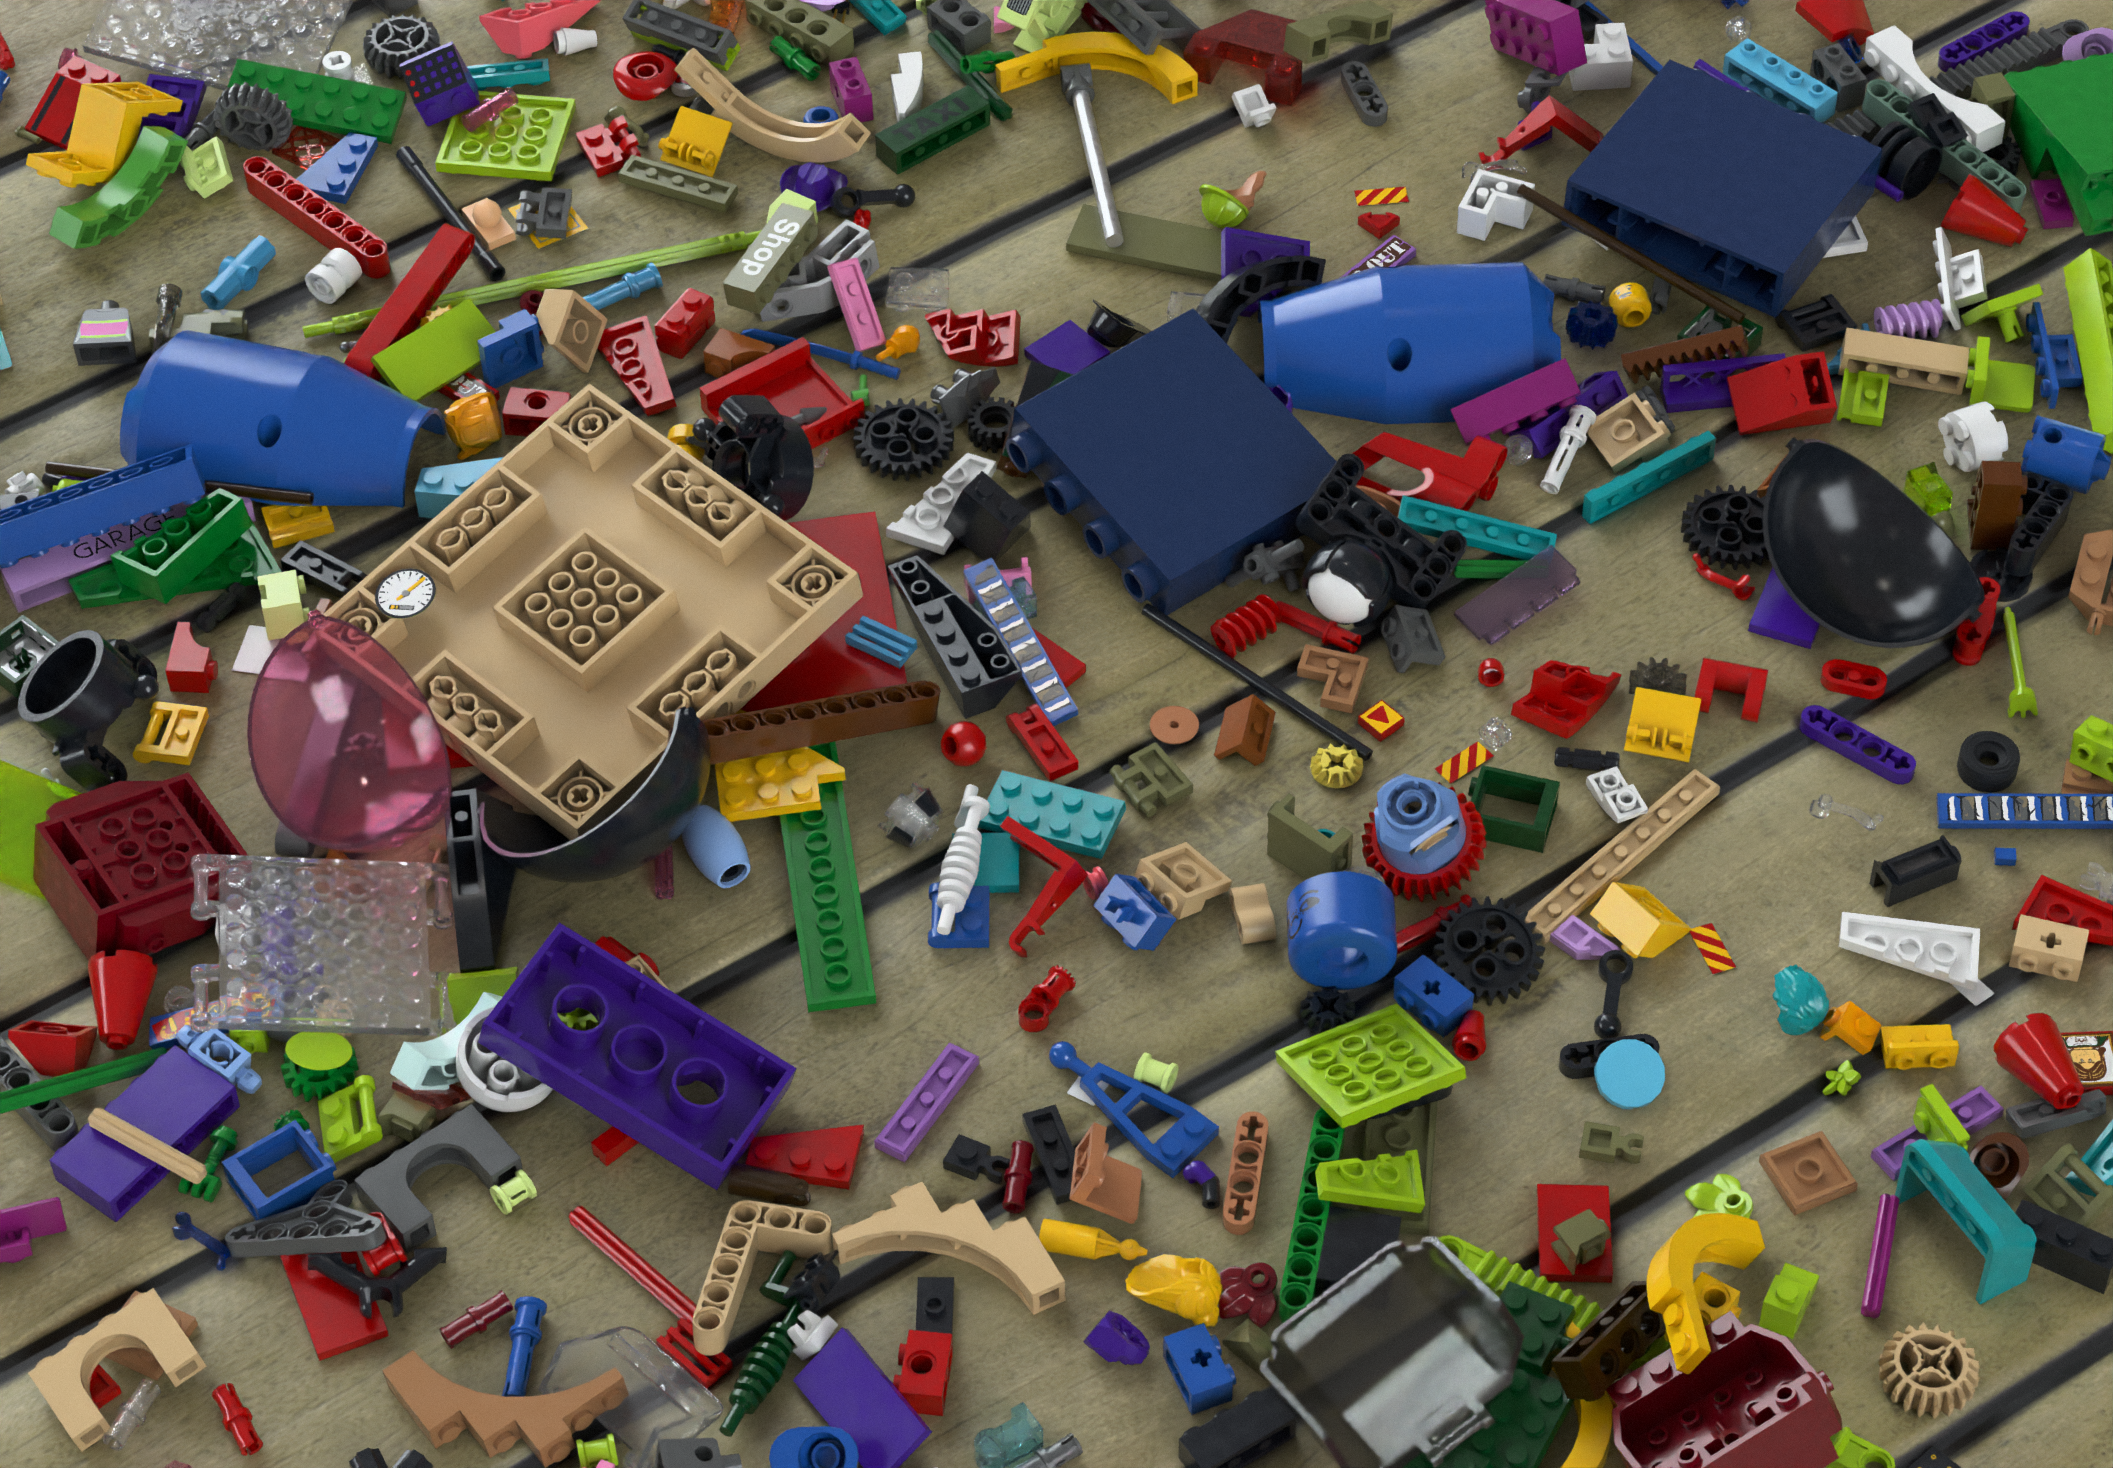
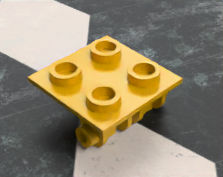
M680 105L669 137L666 139L661 138L658 147L663 152L660 160L713 178L733 123Z
M1636 687L1624 751L1689 763L1701 699Z

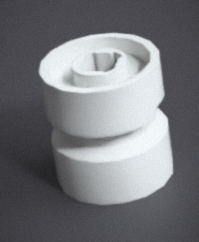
M334 248L322 259L321 263L317 264L306 274L305 282L309 291L317 299L326 304H332L361 277L362 269L352 254L342 248Z

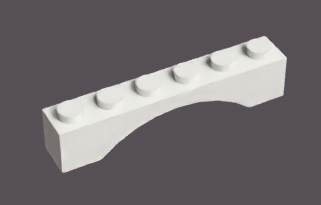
M1895 25L1866 38L1864 61L1884 77L1887 82L1891 83L1913 101L1935 93L1946 113L1948 114L1952 111L1955 113L1968 134L1965 140L1980 151L1985 152L2002 144L2005 120L1988 105L1956 97L1931 82L1915 61L1912 50L1913 41Z

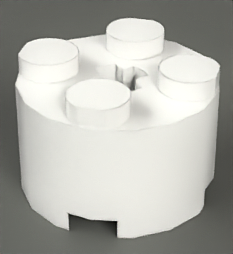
M1979 402L1947 413L1945 417L1939 419L1938 427L1943 435L1946 446L1943 454L1949 465L1955 464L1962 471L1971 472L1979 469L1981 461H2002L2004 459L2002 452L2007 451L2009 448L2008 435L2003 420L1996 421L1994 415L1990 412L1995 408L1988 402Z

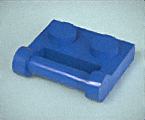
M940 882L931 884L929 886V899L932 901L931 930L928 932V944L933 948H989V886H973L963 910L955 913V932L942 935L937 932L942 911L937 905Z

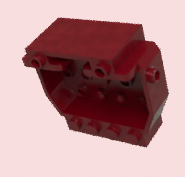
M189 772L164 781H118L54 803L46 811L45 821L35 824L33 880L88 961L91 956L105 951V957L115 956L116 950L137 951L146 955L156 953L163 948L202 935L216 923L217 907H229L230 904L250 896L252 860Z
M1731 1311L1705 1326L1711 1352L1690 1374L1677 1371L1672 1350L1669 1348L1606 1389V1393L1614 1407L1612 1410L1614 1444L1626 1468H1824L1839 1458L1830 1437L1842 1430V1418L1830 1393L1834 1390V1387L1823 1370L1817 1373L1787 1337L1754 1324L1744 1327Z

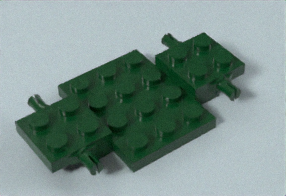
M1508 1281L1501 1296L1492 1306L1472 1299L1470 1301L1471 1304H1468L1467 1313L1485 1319V1324L1475 1340L1477 1347L1444 1335L1394 1424L1396 1432L1419 1442L1408 1457L1401 1456L1389 1449L1386 1450V1455L1382 1457V1465L1391 1468H1538L1575 1399H1567L1559 1380L1548 1376L1553 1367L1551 1361L1573 1340V1338L1567 1336V1333L1576 1315L1575 1307Z

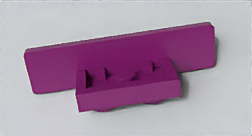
M54 1197L0 1210V1263H15L23 1260L25 1257L32 1256L33 1238L66 1231L67 1225L60 1198Z

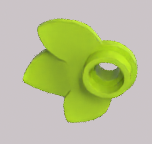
M1717 1174L1713 1184L1706 1182L1697 1183L1685 1191L1687 1200L1698 1209L1693 1217L1710 1213H1725L1750 1218L1753 1210L1751 1196L1747 1192L1742 1191L1738 1179L1728 1174Z

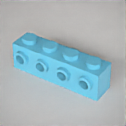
M1746 38L1725 54L1723 74L1741 86H1746L1750 91L1759 94L1763 99L1794 112L1808 114L1821 123H1824L1835 114L1837 91L1750 39Z

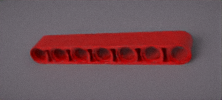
M255 156L244 162L243 169L247 189L250 194L328 249L342 248L348 251L359 262L362 273L366 276L378 279L390 273L391 266L385 241L268 159Z
M443 224L351 349L344 364L379 381L382 375L371 362L372 356L416 330L421 323V318L426 316V310L432 308L472 252L475 243L474 234L449 224Z

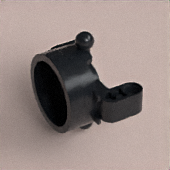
M731 396L719 408V415L724 421L716 425L709 418H701L694 423L692 430L694 437L700 442L707 443L705 455L712 460V470L784 521L794 517L802 509L808 499L813 483L814 460L812 449L801 426L792 418L780 414L765 396ZM748 463H750V474L748 472Z
M79 631L58 642L34 666L25 680L19 695V714L42 737L55 744L52 754L55 756L60 754L62 769L85 790L92 791L118 781H127L128 774L125 765L103 746V741L107 728L115 722L123 709L131 707L136 698L151 700L157 695L159 691L157 670L147 657L125 639H116L109 643L95 631Z

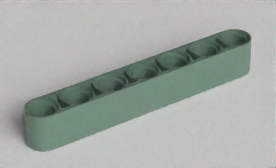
M1874 79L1867 84L1862 105L1863 113L1882 128L1894 121H1901L1908 128L1915 130L1918 136L1929 139L1906 109L1909 103L1913 102L1911 98L1886 80ZM1965 139L1941 149L1943 153L1939 171L1959 186L1963 185L1969 174L1976 176L2020 214L2027 190L2022 181Z

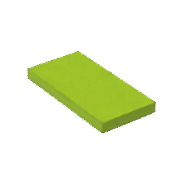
M468 298L372 356L371 362L392 389L419 402L480 365L481 360L477 340L496 331L472 300Z

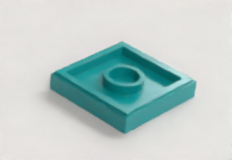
M981 833L982 843L980 845L979 871L973 886H989L990 893H1019L1020 846L1009 838L1011 836L1009 833Z

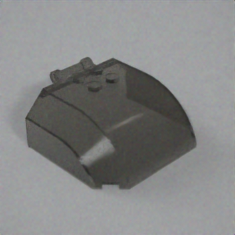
M1436 1236L1423 1237L1419 1245L1405 1246L1403 1241L1389 1242L1273 1331L1270 1339L1273 1345L1270 1358L1262 1360L1259 1370L1294 1413L1296 1419L1340 1468H1402L1420 1453L1436 1468L1444 1462L1443 1457L1471 1435L1482 1427L1487 1429L1495 1423L1483 1405L1511 1384L1524 1335L1503 1301ZM1461 1422H1463L1461 1425H1459L1457 1428H1455L1453 1431H1451L1448 1435H1446L1444 1438H1442V1439L1440 1440L1441 1437H1443L1445 1434H1447L1450 1430H1452V1429H1453L1454 1427H1456L1458 1424H1460Z

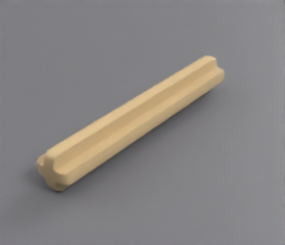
M95 1108L88 1117L90 1127L194 1184L201 1183L207 1175L204 1164L102 1108Z

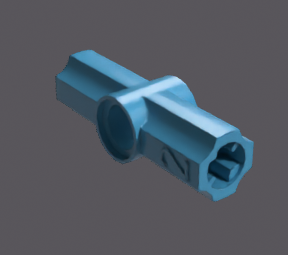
M259 235L236 257L227 256L224 258L219 266L218 275L200 293L202 301L210 309L220 310L241 290L250 291L258 280L259 271L276 255L275 247L267 238Z

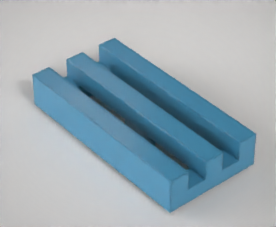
M864 615L860 618V624H855L852 627L853 632H848L845 636L846 644L899 669L917 649V640ZM860 636H863V637H865V638H867V639H869V640L875 642L876 644H874V643H872V642H869V641H867V640L861 638ZM887 648L890 649V650H892V651H894V652H897V653L901 654V656H899V655H897V654H895V653H893V652L887 650Z

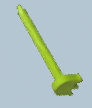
M2006 607L2003 620L2015 689L2009 695L2008 717L2012 718L2017 711H2020L2021 718H2025L2026 711L2028 710L2034 716H2037L2038 709L2035 692L2031 688L2026 687L2015 616L2011 612V608Z

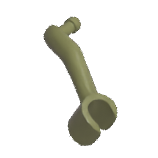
M615 106L605 115V121L608 125L613 119L623 115L627 121L628 128L636 136L639 146L644 147L647 145L649 134L644 133L639 125L627 117L624 108Z

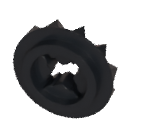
M1320 986L1316 992L1308 991L1306 998L1301 1001L1300 1016L1303 1023L1310 1030L1322 1033L1353 1021L1355 1018V1002L1349 999L1348 992L1340 993L1336 987L1332 990H1324ZM1322 1005L1326 1007L1333 1005L1334 1012L1332 1013L1329 1010L1321 1012Z

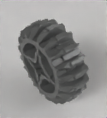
M403 13L399 17L392 15L390 19L381 18L380 23H372V29L366 30V36L363 38L364 57L371 70H377L379 75L387 74L389 79L393 76H398L401 80L403 74L400 69V63L441 46L439 33L433 26V23L427 22L425 17L417 19L415 14H412L410 17L405 16Z
M244 82L241 86L235 83L231 88L227 87L215 103L216 107L213 118L216 121L215 127L221 130L220 135L228 136V143L235 142L239 148L245 147L248 150L260 151L265 149L269 152L272 148L280 149L286 139L289 138L290 130L293 126L292 110L286 108L287 101L279 100L278 93H270L268 87L266 89L259 88L257 83L252 87L247 82Z

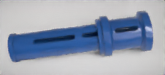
M524 1296L515 1301L514 1309L517 1313L515 1324L509 1330L512 1349L502 1394L504 1397L526 1396L535 1345L542 1339L540 1324L542 1316L547 1312V1304L539 1298Z

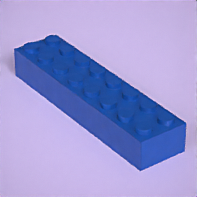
M192 444L1 509L0 568L11 567L19 562V558L28 555L31 558L40 557L48 553L49 548L60 544L62 547L74 545L80 541V537L89 534L92 537L103 535L110 531V527L121 523L122 526L132 525L140 521L141 516L152 513L153 516L164 514L171 510L170 506L181 502L183 505H189L199 501L201 495L205 494V477Z

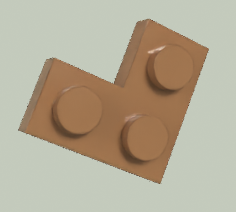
M1306 644L1297 667V676L1326 682L1321 696L1320 707L1352 714L1368 668L1369 658Z

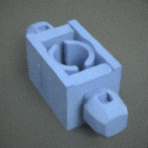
M184 1025L177 1033L178 1042L188 1050L190 1056L234 1086L238 1084L237 1087L246 1093L254 1094L262 1085L260 1075L251 1068L252 1054L214 1026L210 1025L201 1034V1031L191 1025ZM223 1057L227 1061L216 1062L212 1058Z

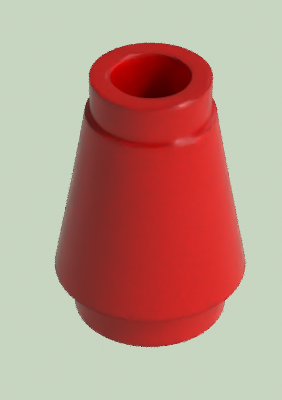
M1469 1010L1464 1014L1452 1039L1454 1052L1462 1060H1477L1486 1050L1484 1015L1477 1010Z

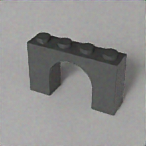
M472 1104L462 1111L453 1113L448 1120L432 1130L425 1131L418 1139L404 1148L397 1149L389 1158L375 1167L366 1169L359 1177L354 1179L359 1200L370 1213L380 1212L384 1215L407 1254L437 1235L433 1215L411 1191L415 1180L423 1172L442 1164L461 1165L471 1170L490 1189L494 1185L499 1187L515 1177L517 1170H523L521 1157Z

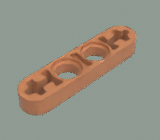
M1255 1111L1242 1114L1236 1125L1223 1206V1226L1228 1232L1235 1235H1243L1253 1229L1257 1212L1269 1126L1267 1118ZM1250 1126L1257 1127L1254 1141L1248 1140ZM1243 1153H1253L1258 1159L1254 1163L1246 1164L1241 1162L1238 1157ZM1239 1182H1248L1253 1186V1189L1247 1193H1240L1234 1189V1185ZM1237 1204L1244 1205L1241 1220H1234L1237 1213Z

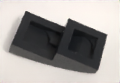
M1935 93L1909 103L1906 108L1919 128L1941 149L1968 137L1955 113L1952 111L1947 114Z

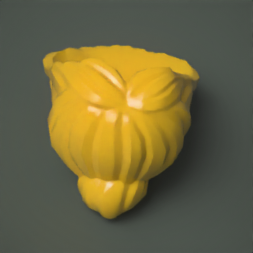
M1163 1254L1135 1266L1125 1280L1126 1291L1148 1304L1192 1320L1195 1325L1204 1323L1206 1328L1214 1327L1218 1322L1219 1308L1217 1305L1222 1293L1221 1278L1212 1263L1198 1257L1183 1258L1177 1255Z

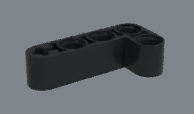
M2031 471L2022 472V475H2027L2028 481L2026 495H2021L2023 499L2022 514L2026 516L2010 539L2003 564L2004 569L2015 576H2027L2033 571L2065 524L2074 495L2073 490L2069 486Z

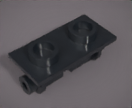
M838 1250L826 1255L819 1252L808 1258L804 1262V1270L790 1280L792 1285L783 1298L787 1299L795 1296L802 1310H817L826 1298L825 1294H828L840 1279L839 1269L833 1263L834 1258L839 1253Z

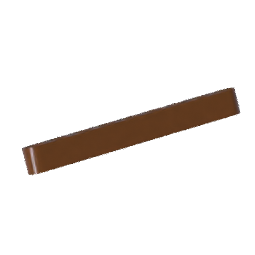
M916 681L702 720L710 740V765L930 724L937 718L941 690L936 683L931 681ZM673 727L668 732V742L670 740Z

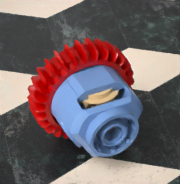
M1402 774L1391 779L1377 792V807L1374 812H1369L1372 823H1364L1366 834L1362 835L1364 846L1362 853L1366 859L1367 868L1374 878L1378 879L1376 874L1378 872L1382 876L1380 881L1384 884L1386 882L1388 888L1392 889L1395 897L1404 891L1406 900L1409 901L1413 894H1417L1420 902H1423L1425 894H1430L1432 899L1436 901L1437 893L1441 891L1449 897L1450 887L1455 886L1458 890L1462 889L1461 879L1471 882L1472 878L1469 870L1479 871L1478 860H1484L1483 849L1487 847V842L1484 837L1486 836V830L1482 823V817L1479 811H1476L1474 803L1472 801L1467 802L1464 793L1456 796L1455 789L1452 786L1448 789L1440 782L1436 783L1408 774Z

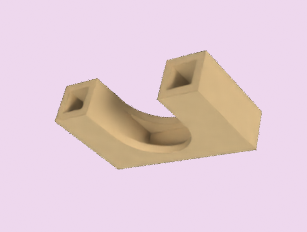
M154 1288L148 1292L136 1295L129 1305L115 1314L105 1316L98 1323V1326L84 1335L74 1337L64 1349L53 1356L43 1358L33 1370L28 1372L81 1452L113 1431L92 1400L90 1393L92 1373L97 1364L106 1355L121 1348L134 1347L143 1349L156 1358L175 1387L207 1367Z

